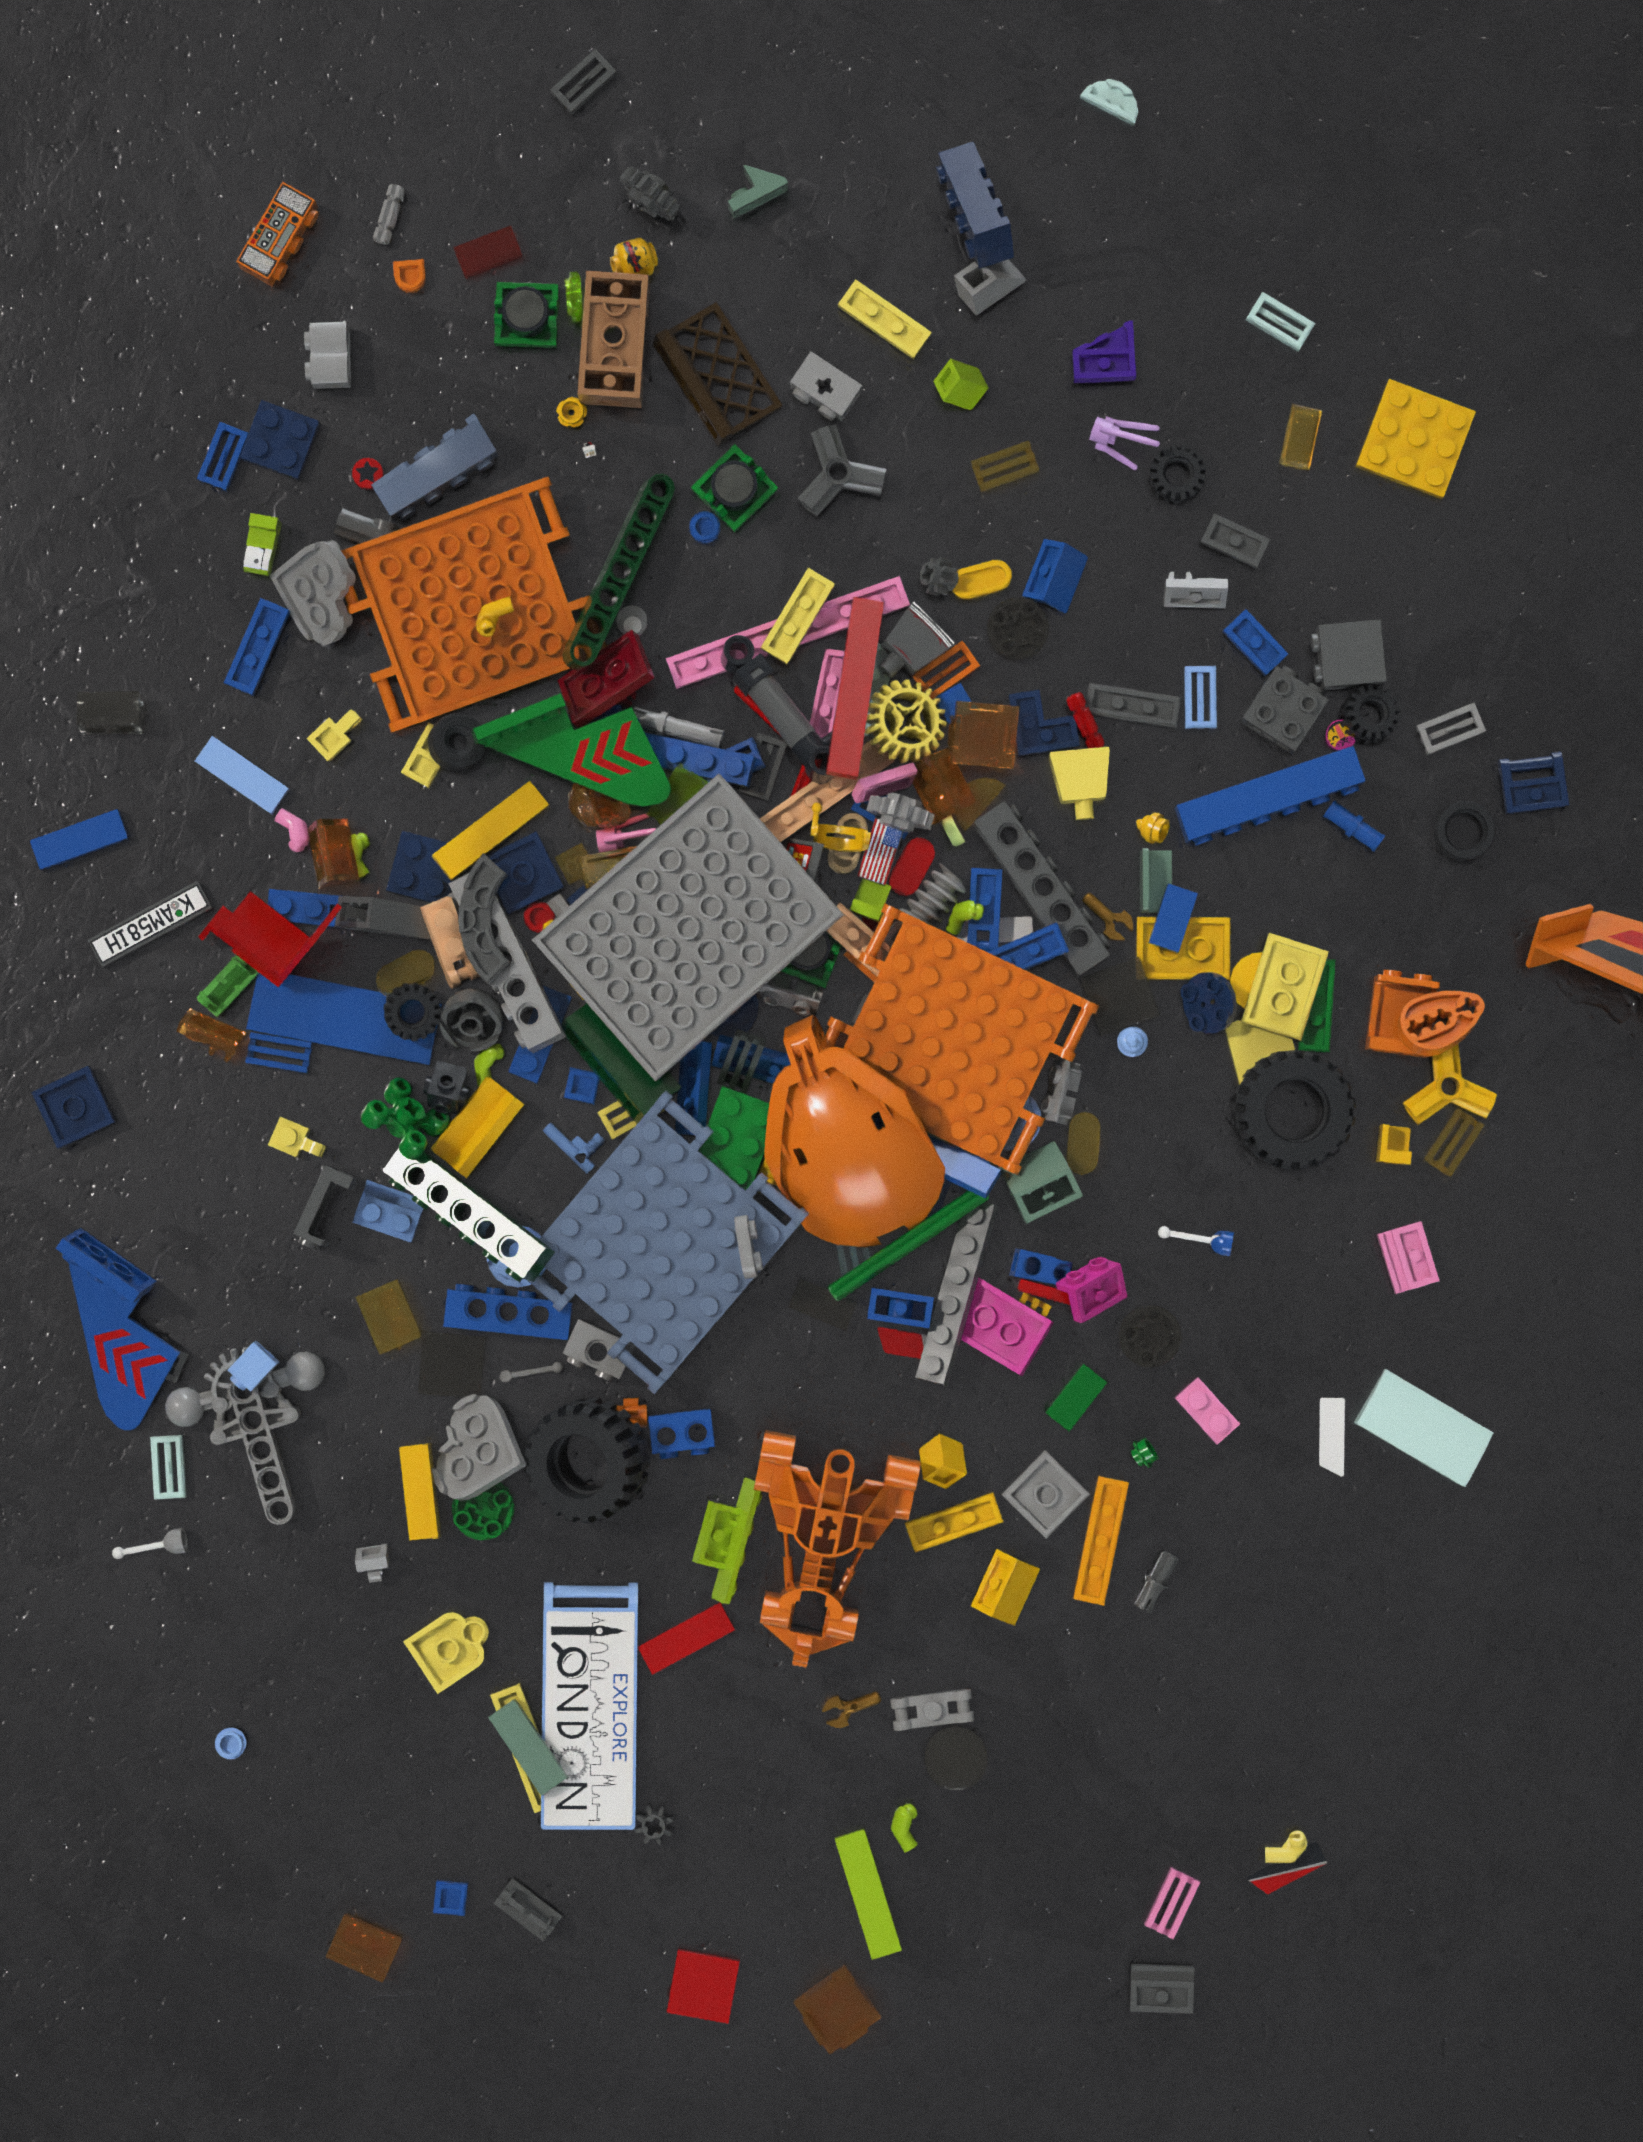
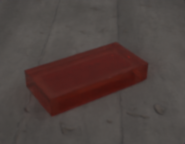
M511 225L453 247L465 278L522 257Z

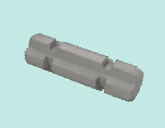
M396 184L388 186L387 199H384L377 222L379 227L375 228L373 235L374 241L382 245L390 243L392 237L391 230H394L401 208L399 202L403 201L405 195L404 188Z

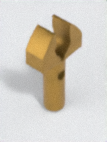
M1091 892L1083 897L1082 901L1105 922L1106 930L1103 934L1109 940H1125L1120 933L1116 932L1113 921L1116 923L1122 922L1131 932L1133 931L1132 917L1125 910L1122 913H1113Z
M873 1692L848 1702L841 1700L839 1695L830 1697L825 1703L822 1712L832 1708L844 1709V1711L841 1712L840 1717L828 1720L826 1724L835 1728L849 1726L848 1719L852 1713L880 1704L881 1697L878 1692Z

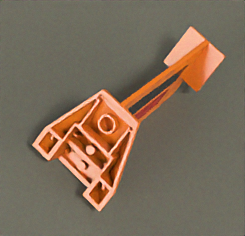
M1591 904L1539 918L1525 964L1528 968L1563 959L1643 994V922L1602 910L1592 913L1594 907Z

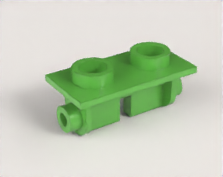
M236 955L231 958V961L203 991L199 992L197 1000L218 1018L259 972Z

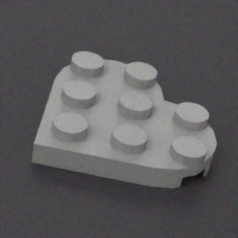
M319 541L304 547L269 575L287 609L290 610V614L298 629L308 641L313 639L321 644V646L339 641L346 633L347 627L351 626L353 621L352 615H349L343 598L349 592L350 586L354 585L356 578L336 541Z
M472 1394L462 1398L453 1406L452 1410H455L451 1417L450 1426L447 1425L446 1427L448 1441L439 1449L438 1452H441L437 1459L436 1468L432 1469L434 1483L441 1493L450 1496L452 1499L463 1501L477 1497L527 1465L505 1411L494 1398Z

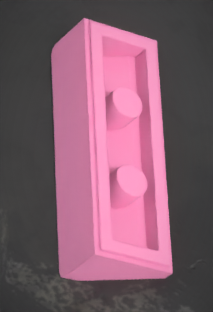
M825 649L810 718V724L821 738L829 734L833 729L844 651Z

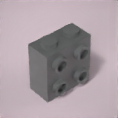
M1381 619L1318 625L1315 629V634H1311L1312 652H1317L1318 664L1314 665L1315 683H1320L1322 690L1359 688L1361 686L1365 687L1367 684L1377 686L1378 684L1383 685L1387 681Z
M1276 666L1240 722L1292 755L1329 699L1323 696L1325 691L1317 685L1309 683L1307 686L1298 680L1299 675L1286 666H1283L1281 669Z

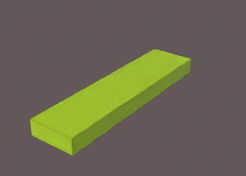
M865 1829L835 1837L871 1959L874 1960L902 1951Z

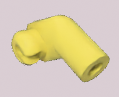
M1293 1831L1282 1847H1265V1863L1296 1862L1307 1847L1308 1842L1305 1834L1301 1831Z

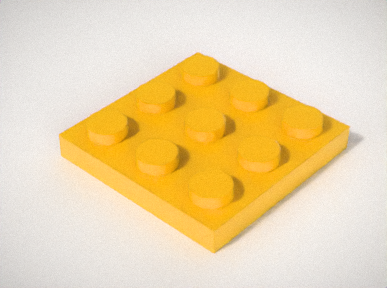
M1389 379L1355 467L1443 499L1476 411Z

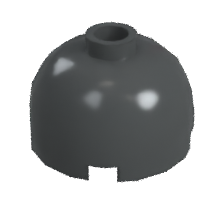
M475 988L463 989L449 997L441 1012L440 1030L443 1037L452 1046L459 1048V1045L469 1047V1051L474 1052L485 1050L494 1045L499 1038V1034L502 1031L503 1012L498 1001L490 993Z

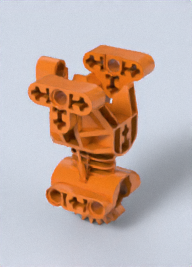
M765 1430L754 1490L769 1493L777 1530L783 1532L785 1588L782 1589L781 1593L765 1591L760 1623L794 1652L792 1665L807 1668L810 1655L854 1641L859 1615L858 1609L843 1606L842 1598L856 1572L854 1569L864 1549L873 1548L876 1541L893 1521V1518L909 1520L921 1463L919 1460L888 1454L883 1482L865 1479L860 1487L850 1491L854 1472V1458L845 1449H835L827 1456L820 1486L811 1476L808 1467L791 1464L796 1436ZM844 1455L849 1459V1467L846 1471L836 1472L832 1469L831 1460L834 1456ZM788 1534L794 1535L798 1544L806 1550L801 1578L799 1582L795 1583L793 1561L789 1553ZM856 1547L860 1548L850 1568L847 1567L836 1591L831 1589L837 1557L848 1554ZM802 1591H815L825 1595L826 1612L822 1631L791 1626L796 1601L800 1602Z

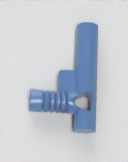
M551 1122L543 1129V1132L586 1174L595 1167V1164L589 1158L593 1155V1152L595 1153L606 1142L599 1133H596L593 1139H590L591 1141H588L586 1144L579 1136L570 1141ZM584 1153L586 1155L584 1163H580L576 1159L578 1154Z

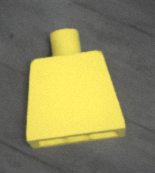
M1109 747L1056 751L1049 754V763L1060 803H1074L1076 820L1094 819L1093 801H1101L1106 798Z

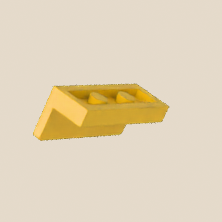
M486 1077L469 1098L466 1105L462 1107L433 1144L431 1151L467 1178L524 1104L493 1079Z
M431 1443L399 1447L409 1541L428 1538L438 1539L442 1535L437 1490L432 1473L434 1463Z

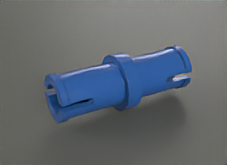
M1336 800L1333 801L1323 816L1346 831L1345 835L1347 837L1353 836L1373 852L1385 838L1384 834H1381L1363 821L1364 817L1360 814L1358 816L1354 815L1337 803Z

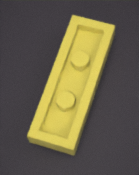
M856 279L838 303V308L913 360L931 336V331Z
M808 568L760 647L761 650L788 665L833 590L835 583Z

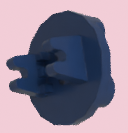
M1202 972L1192 977L1188 983L1182 986L1181 997L1183 998L1184 1012L1193 1031H1201L1206 1034L1219 1033L1230 1026L1235 1018L1237 1009L1236 995L1231 984L1222 975L1215 972Z

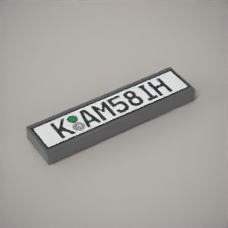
M195 881L88 939V942L101 966L105 968L212 910L213 907L200 883Z

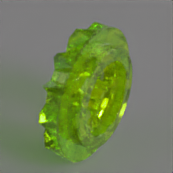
M574 271L569 272V278H565L567 314L572 316L573 322H581L583 318L581 278L579 273Z

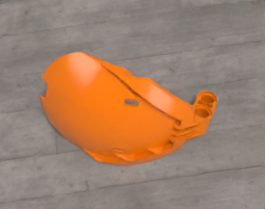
M813 1014L785 1027L783 1042L790 1065L784 1067L778 1073L773 1083L767 1117L764 1158L781 1194L799 1209L803 1207L809 1213L801 1223L807 1232L836 1245L854 1247L882 1245L878 1238L879 1236L887 1234L903 1225L910 1231L925 1220L939 1199L944 1183L945 1166L920 1118L915 1115L905 1091L846 1049L839 1047L824 1049L822 1043L825 1036L817 1017ZM878 1111L885 1124V1127L880 1130L877 1129L872 1115ZM797 1148L802 1149L807 1163H803L800 1153L796 1150Z

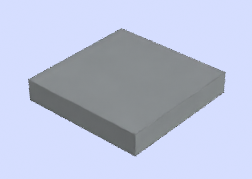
M1046 1450L1002 1493V1496L1046 1539L1090 1495Z

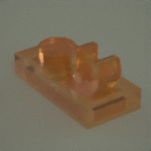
M189 1009L183 1016L176 1031L192 1041L210 1044L208 1052L211 1056L214 1055L218 1048L224 1050L226 1053L225 1062H228L236 1053L247 1032L193 1009Z

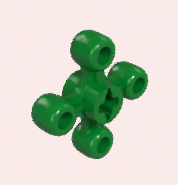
M397 1077L389 1082L384 1091L385 1100L393 1108H388L382 1101L372 1100L364 1107L361 1113V1121L370 1129H378L383 1124H386L388 1131L393 1136L402 1139L399 1144V1151L403 1157L415 1160L422 1155L427 1146L426 1137L417 1129L423 1128L426 1134L433 1137L440 1136L448 1127L450 1117L448 1113H438L433 1109L425 1113L423 1106L418 1101L409 1098L412 1093L410 1083L404 1078Z

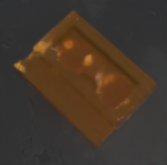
M345 1913L326 1954V1958L383 1983L402 1938Z

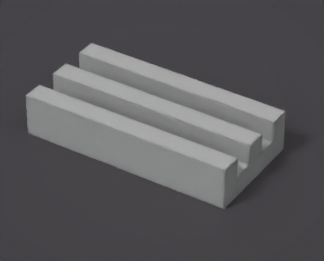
M1475 703L1415 727L1420 734V740L1425 746L1427 755L1486 731ZM1471 712V718L1427 735L1426 729ZM1473 723L1476 724V729L1432 746L1430 742Z

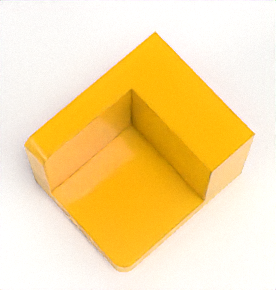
M1388 1124L1379 1125L1376 1162L1410 1165L1412 1152H1409L1410 1128L1389 1126Z
M939 1433L919 1449L923 1480L947 1489L967 1475L964 1449L961 1442Z

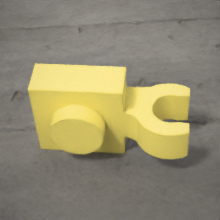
M352 709L337 723L329 717L307 740L330 762L352 741L346 734L354 729L362 719Z
M283 1117L279 1118L268 1143L269 1146L297 1158L301 1150L322 1158L327 1147L307 1138L310 1132L309 1128Z

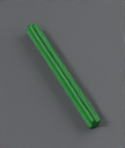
M967 1191L828 1286L829 1292L835 1300L840 1301L989 1199V1194L985 1199L971 1191Z

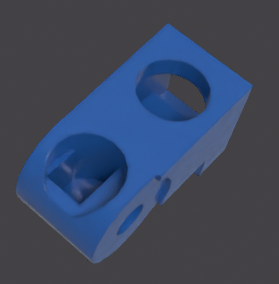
M1015 1248L1009 1276L1056 1285V1282L1065 1278L1066 1274L1071 1272L1073 1263L1056 1259V1257Z

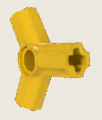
M1459 1044L1441 1054L1431 1056L1434 1081L1402 1103L1407 1113L1417 1125L1449 1103L1486 1119L1493 1108L1497 1094L1462 1078ZM1444 1079H1451L1455 1083L1456 1090L1453 1095H1447L1442 1091L1441 1084Z

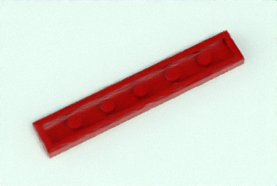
M853 597L826 768L827 775L853 780L858 778L884 602Z

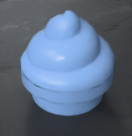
M1126 1027L1117 1037V1047L1127 1057H1138L1147 1049L1148 1037L1139 1027Z

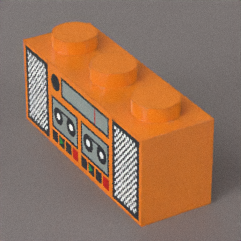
M282 182L236 261L240 269L270 286H273L276 280L281 281L288 269L286 262L290 255H295L302 246L304 231L307 227L311 228L318 218L319 212L317 211L316 201Z

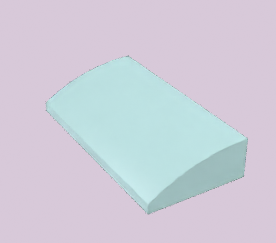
M1384 1369L1354 1421L1358 1426L1462 1487H1466L1493 1435L1492 1431Z

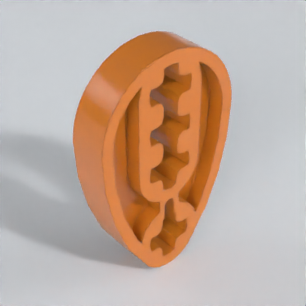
M1440 991L1416 997L1409 1001L1401 1012L1397 1026L1399 1037L1407 1048L1417 1054L1425 1056L1441 1054L1464 1040L1474 1029L1484 1011V1001L1475 993L1463 991ZM1465 1004L1469 1007H1475L1473 1014L1470 1010L1462 1011ZM1438 1015L1441 1018H1448L1446 1025L1439 1021L1434 1025L1432 1031L1429 1027H1425L1421 1030L1419 1036L1415 1033H1409L1411 1026L1414 1030H1418L1422 1027L1425 1020L1428 1024H1432L1436 1021Z

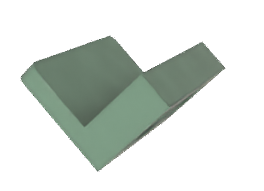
M1142 848L1140 851V913H1158L1168 883L1172 884V850H1149V848Z

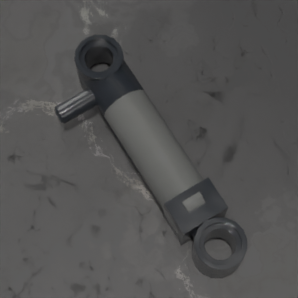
M742 635L730 637L725 642L721 654L723 668L735 674L733 681L746 697L749 695L804 765L808 778L818 784L829 782L834 776L827 775L826 770L819 769L815 765V760L823 759L828 762L832 731L821 738L773 676L774 670L762 654L752 659L754 655L752 642ZM740 650L744 653L745 658L741 660L734 659L730 655V651Z

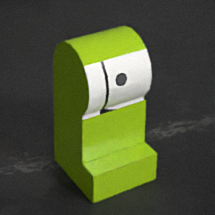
M250 513L247 549L243 566L244 572L269 576L274 563L282 522L277 517Z

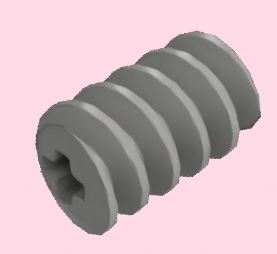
M941 863L939 865L943 873L935 870L931 872L935 882L928 880L923 882L927 892L919 889L915 891L919 901L907 900L911 910L908 911L903 908L899 910L932 925L931 919L938 922L942 921L938 913L939 910L948 913L951 911L946 902L949 900L958 903L955 891L963 894L967 891L962 881Z

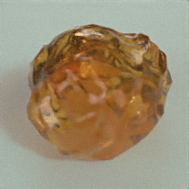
M574 783L568 793V809L587 826L610 829L625 823L631 815L629 804Z

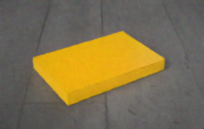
M1136 917V979L1190 980L1202 972H1215L1222 975L1226 980H1230V918L1190 917L1180 950L1176 953L1148 943L1156 917Z

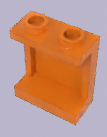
M1383 970V975L1378 974L1374 976L1365 1050L1422 1058L1431 1057L1417 1054L1407 1048L1399 1037L1397 1026L1404 1006L1416 997L1437 992L1440 982L1432 981L1433 976L1414 974V979L1401 977V971ZM1425 1020L1422 1027L1418 1030H1414L1411 1026L1409 1033H1415L1419 1036L1421 1030L1425 1027H1429L1432 1031V1024H1428Z

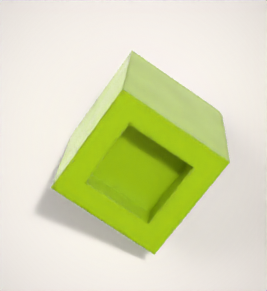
M951 358L933 381L944 402L968 410H972L989 388L977 367Z
M864 878L861 879L850 911L879 923L882 915L881 910L888 899L892 886L888 884L882 885Z

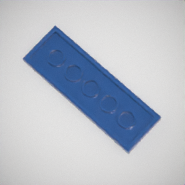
M259 973L256 978L246 1029L430 1065L438 1024L435 1027L436 1030L433 1033H429L425 1039L419 1038L417 1041H411V1039L404 1040L398 1035L396 1036L385 1021L383 1007L388 993L291 974L277 987ZM417 1000L406 1001L400 1009V1016L407 1023H416L424 1016V1006Z

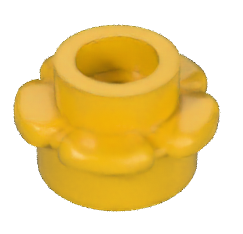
M569 397L561 401L557 406L558 421L565 427H578L584 422L583 418L587 416L586 406L581 404L578 398ZM573 410L575 412L574 415H569V411Z

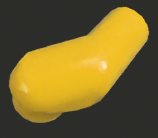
M510 597L482 606L476 620V630L481 636H492L495 632L499 616L514 611Z

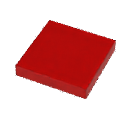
M678 1949L667 2013L728 2024L740 1960Z

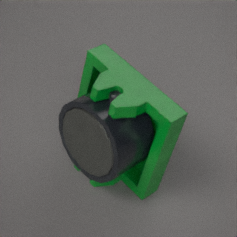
M497 282L494 302L495 346L557 348L559 284Z
M735 444L691 486V490L734 533L779 490L766 476L764 470L757 466L750 456L745 455Z
M825 932L780 972L826 989L842 946Z

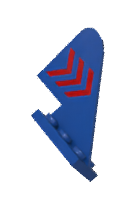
M79 1228L62 1238L56 1249L62 1253V1258L69 1264L100 1403L106 1416L118 1428L132 1430L141 1424L178 1358L180 1351L130 1317L142 1296L150 1292L157 1281L88 1232Z

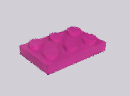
M978 1278L961 1340L1020 1376H1023L1054 1322L981 1278Z

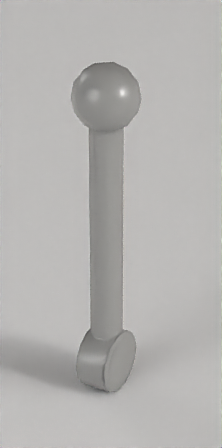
M555 1362L552 1366L515 1372L504 1370L500 1373V1380L502 1382H509L512 1378L548 1372L560 1374L564 1371V1364L562 1362Z

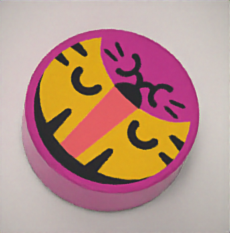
M1343 720L1332 722L1325 730V742L1334 751L1351 747L1356 741L1354 740L1356 736L1354 733L1350 736L1346 733L1349 727L1347 725L1342 726L1341 722Z

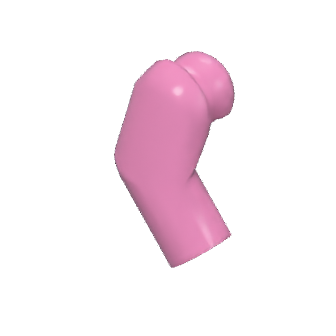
M281 808L274 821L289 830V848L294 852L304 851L305 846L309 844L310 840L306 822Z

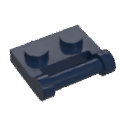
M1561 751L1551 752L1550 756L1512 761H1509V758L1498 759L1505 814L1569 806ZM1547 768H1552L1553 776L1520 781L1512 780V773Z

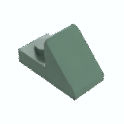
M743 165L744 174L752 188L748 190L747 187H744L731 195L732 199L728 200V209L733 218L735 219L788 191V181L786 178Z

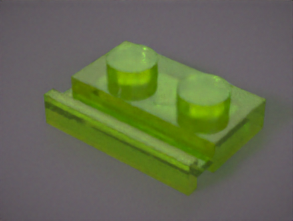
M681 763L676 766L668 779L671 790L667 800L661 804L652 805L646 814L658 820L657 823L660 825L708 783L694 772H689L683 768L684 765Z

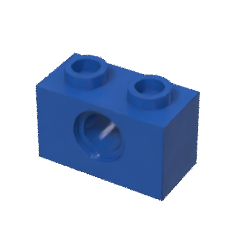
M871 1288L867 1319L929 1328L934 1297Z

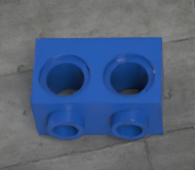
M711 1408L648 1416L652 1454L659 1453L660 1459L679 1457L678 1451L690 1450L691 1455L710 1453L709 1447H715ZM699 1423L706 1428L707 1435L704 1440L694 1441L690 1437L689 1428L693 1424ZM669 1427L673 1429L676 1438L672 1444L664 1445L659 1441L658 1432L661 1428Z

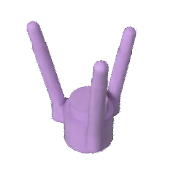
M1107 416L1105 419L1097 417L1089 440L1097 442L1095 449L1106 452L1134 471L1138 469V466L1109 447L1108 443L1114 445L1118 436L1155 447L1160 445L1159 441L1119 430L1122 427L1157 432L1160 430L1158 425L1116 420Z

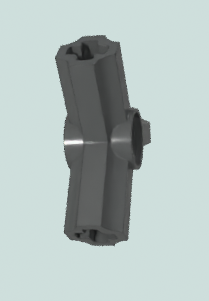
M828 425L811 433L822 471L797 498L805 509L818 517L842 489L881 496L886 474L885 468L848 461L836 425ZM837 466L842 467L847 472V475L842 480H835L829 474L831 469Z

